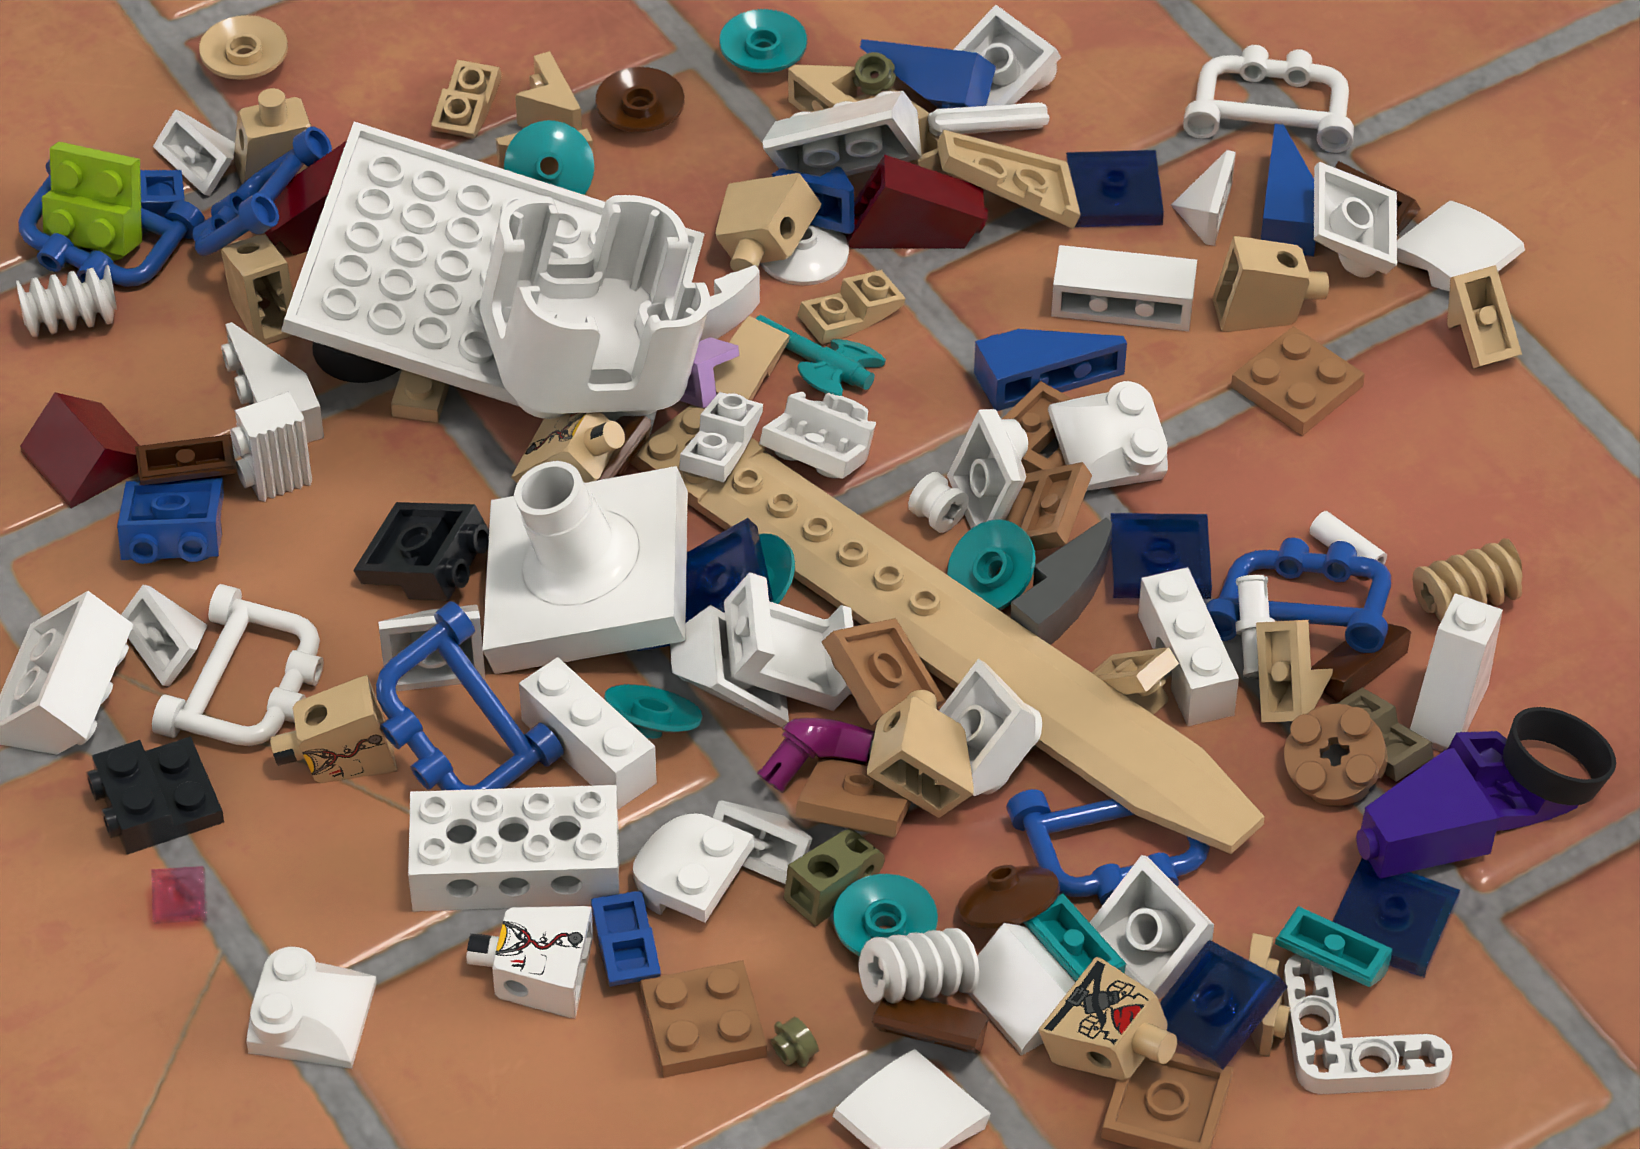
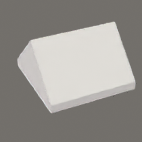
M1141 855L1090 921V924L1126 963L1125 974L1151 990L1159 1000L1209 968L1214 924L1147 856Z
M1003 923L977 956L979 981L976 989L968 993V995L1022 1056L1044 1043L1038 1029L1075 984V981L1027 926Z

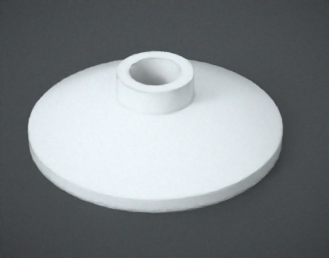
M809 225L790 257L785 260L760 264L770 276L781 282L799 286L816 285L832 279L843 270L849 257V245L843 232Z

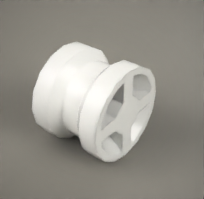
M932 472L920 480L913 489L908 501V508L918 517H927L929 525L937 532L945 533L952 529L963 517L968 507L969 496L960 488L949 487L948 480L940 473Z

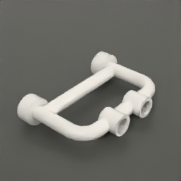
M1250 45L1243 50L1242 56H1219L1203 65L1199 74L1196 101L1191 102L1186 107L1183 121L1185 131L1192 137L1200 139L1212 137L1218 131L1221 118L1318 129L1317 143L1323 150L1330 153H1341L1351 147L1354 126L1351 120L1346 117L1349 97L1348 82L1341 72L1334 68L1312 64V56L1308 52L1293 50L1288 53L1286 61L1268 59L1269 54L1264 47ZM1223 73L1241 74L1242 78L1249 82H1259L1265 77L1283 78L1289 85L1294 87L1305 86L1309 81L1324 83L1331 88L1329 112L1214 100L1216 79L1218 75Z
M219 584L212 595L208 617L210 622L225 626L187 701L166 694L160 697L153 714L152 731L156 734L175 738L180 730L242 746H254L268 741L270 737L277 734L284 721L295 723L292 707L297 701L306 698L304 694L298 693L302 684L316 686L320 680L324 660L323 657L316 656L320 643L316 627L308 619L297 614L242 600V593L239 588ZM248 622L297 635L300 639V644L297 650H293L290 653L286 663L285 675L279 687H275L272 690L267 704V712L260 723L253 726H242L202 715Z

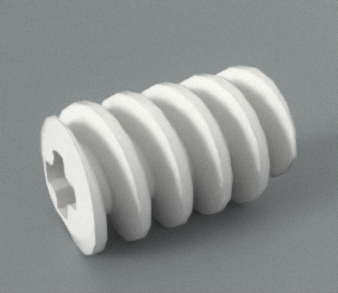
M109 265L105 266L102 280L99 279L93 268H89L86 271L84 283H81L75 271L68 272L66 286L61 284L56 274L50 275L47 289L43 288L37 277L31 278L29 292H25L20 282L16 281L24 325L32 337L39 336L41 322L45 323L51 334L57 333L59 319L64 320L70 331L76 330L78 316H82L88 327H94L96 313L99 312L106 324L113 323L117 305Z
M946 928L943 931L929 930L924 934L913 932L906 936L873 937L866 942L861 950L859 976L865 994L874 1004L879 1002L882 997L887 1002L898 1003L903 999V996L906 1000L914 1001L921 997V995L926 998H935L940 992L946 996L954 995L958 990L962 993H971L976 989L979 981V963L974 945L967 934L958 928Z

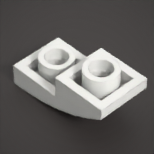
M756 265L729 273L724 277L714 280V295L710 296V307L700 341L709 337L718 339L745 320L760 303V274Z
M719 392L701 413L700 430L681 452L679 470L724 482L747 447L762 415L763 404L747 400L738 394Z

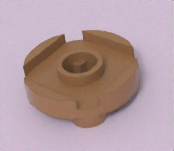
M1329 704L1317 707L1307 714L1299 715L1293 720L1290 734L1285 742L1284 760L1293 784L1304 794L1311 796L1314 801L1322 805L1344 806L1363 799L1370 793L1369 788L1376 783L1379 777L1381 780L1387 767L1388 751L1379 726L1370 718L1366 710L1344 704ZM1334 744H1340L1343 749H1350L1348 755L1341 757V764L1337 766H1332L1329 758H1322L1323 753L1328 751L1329 747Z

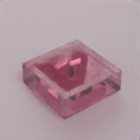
M204 866L151 869L152 912L155 924L207 920Z

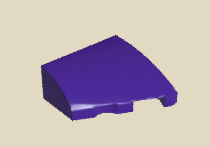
M1498 731L1456 732L1448 749L1454 748L1499 816L1496 831L1537 824L1568 813L1578 807V805H1562L1550 802L1531 793L1520 785L1505 766L1503 750L1507 738Z

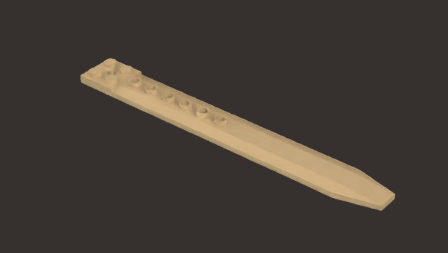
M690 405L653 433L632 460L631 465L641 472L677 466L679 470L680 454L699 432L700 415L706 407L701 408ZM752 437L739 461L724 482L679 470L688 490L687 504L741 541L753 535L766 533L783 539L791 547L794 554L795 579L837 608L840 605L851 608L852 618L862 625L896 618L926 669L952 688L956 689L978 659L985 662L1024 703L1039 711L1042 717L1041 736L1035 745L1135 815L1229 854H1232L1264 825L1265 816L1202 747L765 452V446L760 445Z

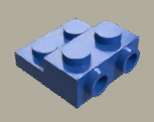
M188 479L149 485H140V481H127L117 524L121 560H134L140 564H147L167 558H183L189 562L206 560L209 557H218L222 539L223 479Z

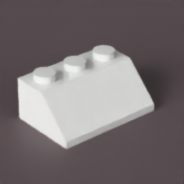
M903 90L898 92H881L873 98L857 102H840L832 108L812 113H795L790 118L775 121L763 139L764 151L779 169L784 168L819 177L836 166L842 167L846 176L874 170L884 154L906 162L922 158L918 113Z
M89 591L31 623L0 693V745L57 755L76 744L81 746L86 743L97 727V721L94 720L97 711L112 691L113 683L110 680L114 670L128 652L129 646L126 642L134 624Z

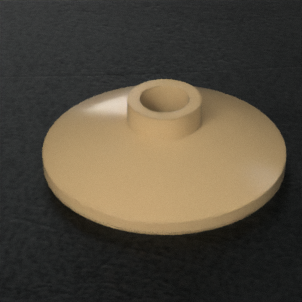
M251 15L230 17L214 24L204 33L199 44V52L203 64L211 72L230 79H251L265 75L282 63L288 50L287 37L279 25L269 19Z

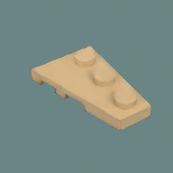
M943 129L937 142L943 171L1074 229L1081 214L1067 162Z

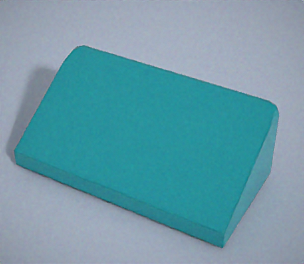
M1064 893L1059 895L1054 903L1044 912L1023 922L1075 982L1095 957L1103 959L1125 973L1126 963Z
M1299 906L1275 940L1276 945L1368 987L1373 986L1385 976L1393 951L1392 948Z

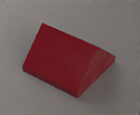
M55 392L20 445L21 452L71 509L138 473L135 446L140 445L100 402Z

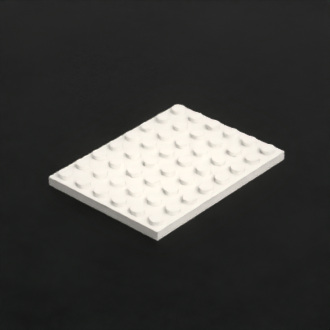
M354 121L281 331L519 406L516 399L508 393L503 385L479 307L501 213L510 203L518 199L535 196L551 197L556 204L560 220L550 258H582L588 256L593 251L605 202ZM686 227L688 250L674 297V307L681 284L692 283L705 235ZM602 412L610 421H616L621 416H636L624 412ZM656 412L649 415H644L651 420V431L656 416Z

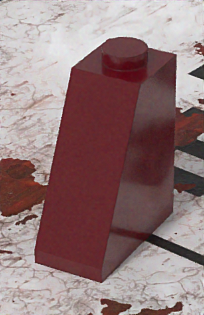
M347 141L294 176L274 201L279 212V221L274 227L267 230L265 234L275 246L282 242L294 256L309 250Z
M884 154L854 201V232L846 233L847 244L854 249H965L973 235L983 230L987 221L988 209L984 207L983 188Z

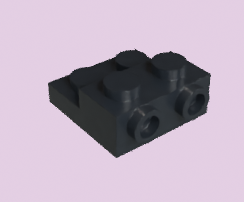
M396 502L353 571L361 584L400 585L408 599L449 601L456 588H463L467 585L470 577L469 566L477 553L482 554L488 550L489 529L475 504Z
M191 736L147 751L144 750L141 740H137L91 755L94 770L86 772L91 792L95 801L104 798L107 808L101 809L108 834L110 838L120 837L127 855L225 823L223 810Z

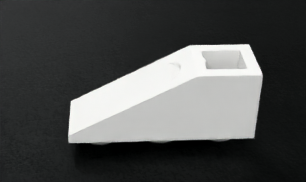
M234 323L225 324L228 343L221 345V351L228 372L235 370L238 376L234 377V383L241 404L249 403L251 405L290 391L304 416L307 443L323 439L321 409L307 374Z

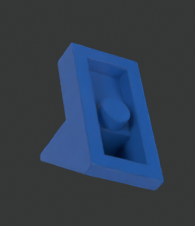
M836 166L820 177L784 168L772 173V177L800 173L822 203L810 225L848 234L854 232V187L842 167Z

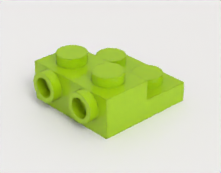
M59 141L49 148L51 190L42 196L43 233L50 236L53 233L62 234L75 247L79 249L85 247L103 252L112 261L123 258L142 243L140 159Z

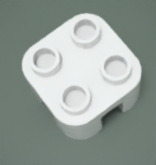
M635 195L612 196L605 202L593 251L588 256L582 258H550L560 220L554 200L548 196H535L518 199L510 203L500 216L479 307L501 380L508 393L516 399L518 405L525 412L535 417L554 419L566 413L624 412L630 415L644 416L677 403L685 393L710 307V295L704 282L682 283L674 307V297L688 250V235L678 215L664 204L650 198Z

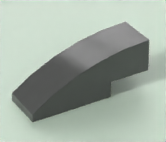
M1104 518L1036 564L1033 587L1011 602L1010 618L1050 645L1058 640L1079 618L1093 598L1104 576L1110 557L1113 523L1108 518Z

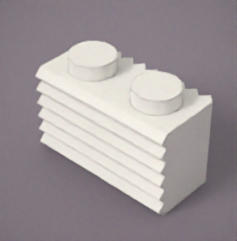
M290 391L234 410L237 427L230 429L235 449L239 456L242 457V459L235 462L239 479L244 488L252 486L257 498L265 502L268 497L274 499L277 494L284 495L285 491L292 492L294 488L301 489L303 485H311L312 474L304 416Z

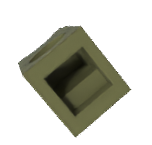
M846 829L788 864L784 900L812 924L817 926L831 916L832 906L836 904L840 894L849 885L866 876L879 874L884 865L885 855L853 829Z

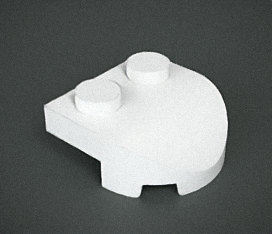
M804 392L789 395L785 412L763 427L760 445L774 450L775 454L780 458L791 461L798 460L815 467L818 473L830 478L843 479L866 462L876 422L867 420L868 409L849 398L830 393L825 394L823 401L805 399L806 394Z
M685 814L670 820L649 838L633 863L635 885L638 891L642 890L645 905L659 915L662 914L667 906L706 923L753 850L754 835L703 814Z

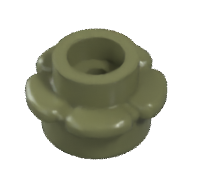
M867 53L860 57L855 65L856 75L853 77V82L855 86L861 87L863 93L877 95L881 91L889 90L896 80V75L893 73L895 66L890 59L881 53ZM872 74H879L877 78H871Z
M797 1017L791 1018L784 1024L780 1021L775 1023L774 1030L777 1035L771 1039V1044L779 1058L788 1066L796 1061L800 1067H806L809 1058L819 1051L817 1042L810 1030Z

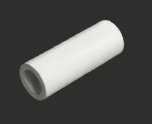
M1328 511L1320 513L1310 527V535L1328 548L1336 541H1345L1355 547L1357 556L1372 558L1382 564H1385L1387 560V554Z

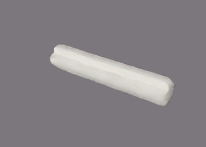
M1039 102L936 109L928 115L927 121L929 123V131L933 135L938 136L942 134L943 129L959 134L1040 129L1043 125L1048 124L1050 117L1047 114V106Z

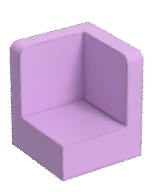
M711 337L701 340L685 393L679 401L701 408L707 407L716 397L713 368L716 365L738 357V345Z

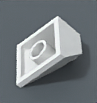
M459 606L469 617L475 628V633L459 646L485 680L478 606ZM439 609L425 610L378 622L383 666L437 624L434 613ZM436 650L398 680L396 691L459 685L462 683Z
M710 605L685 623V641L670 644L673 674L711 695L780 727L785 726L789 722L787 696L731 679L724 612Z

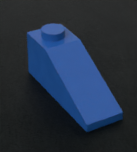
M861 40L860 48L866 53H881L890 59L895 66L893 73L939 109L987 105L996 66L979 53Z
M1275 124L1261 240L1297 245L1303 250L1305 256H1314L1316 244L1314 240V178L1284 124Z
M1016 329L975 341L974 374L996 411L1014 407L1040 381L1062 393L1124 375L1127 341L1124 336Z

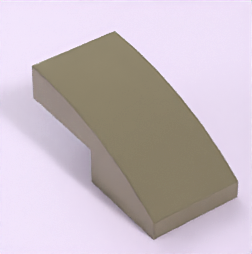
M1363 687L1336 703L1360 707L1366 710L1370 718L1379 726L1388 751L1387 767L1384 774L1397 782L1434 758L1432 742L1398 723L1396 707Z

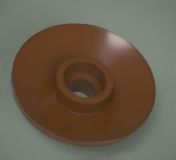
M632 67L611 74L600 84L596 92V108L602 119L615 128L629 132H649L663 128L677 119L684 107V91L681 84L673 76L662 70L650 67Z
M1002 865L992 869L986 877L975 882L963 893L958 903L959 913L965 923L977 928L996 929L1000 928L1003 923L1017 925L1036 917L1048 909L1059 895L1060 884L1057 876L1049 869L1043 867Z

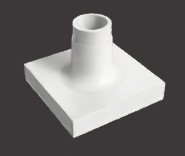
M551 461L537 465L526 472L517 483L514 496L491 500L483 652L495 674L545 666L557 657L563 662L685 641L688 490L677 466L584 483L579 471L573 465L562 461Z

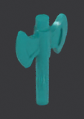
M763 315L756 317L757 320L790 335V340L785 348L811 361L798 364L799 374L809 385L823 393L842 396L843 388L840 383L841 381L851 386L856 385L864 390H868L874 382L875 374L864 368L882 367L885 365L886 359L880 353L861 343L832 339L831 348L822 347Z

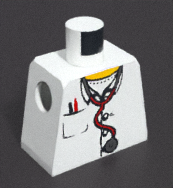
M588 906L511 907L505 912L499 937L471 933L467 947V964L493 967L495 995L502 1000L568 1018H576L593 941L592 909Z

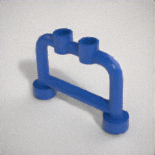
M308 127L294 137L293 149L256 172L235 192L215 203L211 207L212 216L193 229L194 245L197 254L200 256L211 255L248 231L260 235L274 227L279 221V212L274 201L303 165L309 167L332 151L330 140L326 134L317 127Z
M49 159L45 165L49 176L23 209L18 220L19 233L25 243L39 251L37 259L46 269L59 272L64 264L68 263L79 268L77 276L84 283L87 269L93 268L99 279L102 280L105 266L109 265L112 283L130 287L139 286L150 281L162 268L181 239H192L193 229L204 222L205 218L196 206L184 200L175 201L164 217L141 208L142 228L161 237L138 267L122 268L114 264L112 259L103 252L92 251L88 253L75 247L62 234L53 233L50 236L38 230L37 222L43 215L42 196L51 190Z
M1287 538L1282 542L1279 550H1255L1237 558L1228 570L1219 598L1213 599L1206 604L1221 640L1229 641L1237 635L1236 622L1240 620L1238 586L1236 585L1238 577L1246 576L1259 569H1273L1281 576L1290 579L1299 577L1302 572L1323 573L1329 580L1334 582H1344L1351 575L1368 577L1372 580L1364 608L1278 601L1268 602L1270 618H1273L1275 621L1308 620L1309 624L1347 627L1345 639L1349 646L1362 653H1373L1382 648L1388 632V624L1382 614L1391 589L1392 576L1387 567L1381 562L1372 558L1357 556L1355 547L1348 542L1336 541L1329 546L1327 554L1309 553L1308 545L1299 538Z
M449 601L434 613L437 623L435 626L389 660L379 673L376 682V697L382 711L388 717L380 725V728L395 748L400 749L405 744H408L419 759L410 768L417 780L428 790L436 784L442 791L504 789L537 762L549 767L564 755L561 743L543 723H538L525 734L521 731L459 645L475 633V628L466 613L453 601ZM436 650L514 754L509 760L475 785L463 784L457 778L447 757L432 744L423 732V726L409 708L403 705L396 693L398 680Z
M1033 789L1020 792L1008 801L1006 808L1013 827L1021 831L1026 830L1039 867L1049 869L1057 876L1060 884V894L1064 893V895L1070 897H1088L1097 894L1101 905H1103L1133 867L1131 865L1120 868L1117 864H1105L1095 869L1091 875L1082 877L1070 876L1061 868L1049 836L1050 833L1135 815L1115 800L1109 799L1051 812L1045 794L1040 790ZM1186 836L1189 842V849L1185 853L1169 857L1166 853H1154L1147 857L1178 887L1179 880L1177 876L1197 870L1206 861L1210 845Z

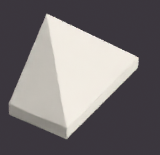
M174 110L153 147L177 170H182V174L204 195L211 196L233 160L235 143L182 111Z
M1226 150L1171 204L1175 211L1206 245L1215 246L1233 183L1235 151Z
M142 585L121 615L134 624L128 639L163 686L170 687L197 650L207 624L151 586Z
M718 801L713 815L714 819L754 835V848L742 866L786 884L788 864L808 853L813 839L784 815L735 803Z

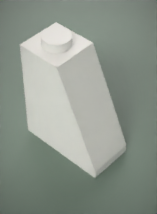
M1456 593L1438 627L1410 730L1431 741L1432 748L1440 752L1448 749L1456 732H1467L1488 688L1503 611L1497 607Z

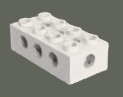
M616 785L410 792L408 877L413 912L506 909L511 907L591 906V899L620 894L619 824Z

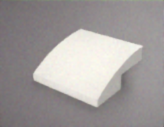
M1451 200L1397 240V262L1427 270L1431 286L1450 291L1451 277L1496 265L1499 271L1525 251L1524 242L1504 226L1473 208Z
M914 1049L888 1064L860 1085L835 1108L833 1117L870 1149H950L954 1145L984 1130L991 1113Z

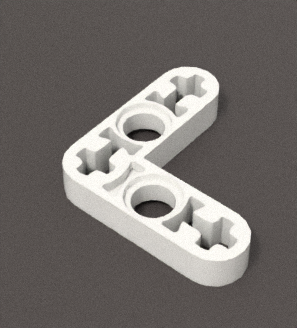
M1297 954L1288 959L1283 975V996L1285 1006L1291 1007L1288 1028L1296 1077L1304 1089L1316 1094L1417 1090L1439 1087L1446 1081L1450 1072L1452 1051L1442 1038L1430 1034L1343 1038L1332 971ZM1300 974H1309L1311 981H1314L1311 996L1305 997L1304 979L1299 977ZM1317 1014L1327 1021L1328 1026L1320 1031H1310L1304 1028L1299 1020L1305 1015ZM1323 1048V1064L1326 1069H1329L1328 1072H1319L1317 1065H1313L1315 1050ZM1374 1055L1383 1058L1389 1067L1383 1072L1373 1073L1365 1070L1359 1061L1365 1056ZM1399 1056H1403L1402 1065H1405L1403 1070L1398 1069ZM1419 1056H1429L1430 1062L1434 1063L1435 1066L1425 1067L1424 1061L1419 1059Z

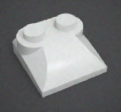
M997 5L953 49L979 53L996 66L986 106L1015 104L1029 90H1039L1046 87L1054 79L1057 72L1056 63L1061 58L1055 47Z
M1318 162L1314 166V240L1337 252L1343 267L1358 277H1370L1376 271L1385 274L1389 273L1397 265V192Z
M1123 381L1115 384L1107 393L1049 405L1048 413L1065 464L1070 465L1083 462L1092 474L1087 491L1164 478L1168 471L1167 441L1150 393L1140 384Z
M996 409L978 410L947 474L952 488H960L969 496L968 507L964 514L971 529L989 520H1005L1026 479L1025 469L1021 460L1028 450L1027 434L1017 420L1001 419Z
M980 659L975 662L939 710L960 723L966 732L974 796L981 793L992 794L1005 785L1010 775L1041 736L1042 717L1039 711L1024 703Z
M285 947L273 952L264 964L250 1010L246 1041L248 1053L352 1069L376 987V976L318 963L310 952L300 947Z

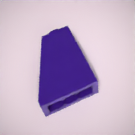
M1454 748L1447 749L1365 807L1361 830H1358L1356 835L1357 848L1361 857L1370 862L1379 879L1491 854L1499 816Z

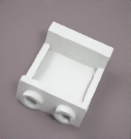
M749 572L724 601L731 679L834 711L852 693L841 674L834 668L831 657L821 641L834 630L853 627L851 608L840 605L828 619H821L770 602L767 578Z

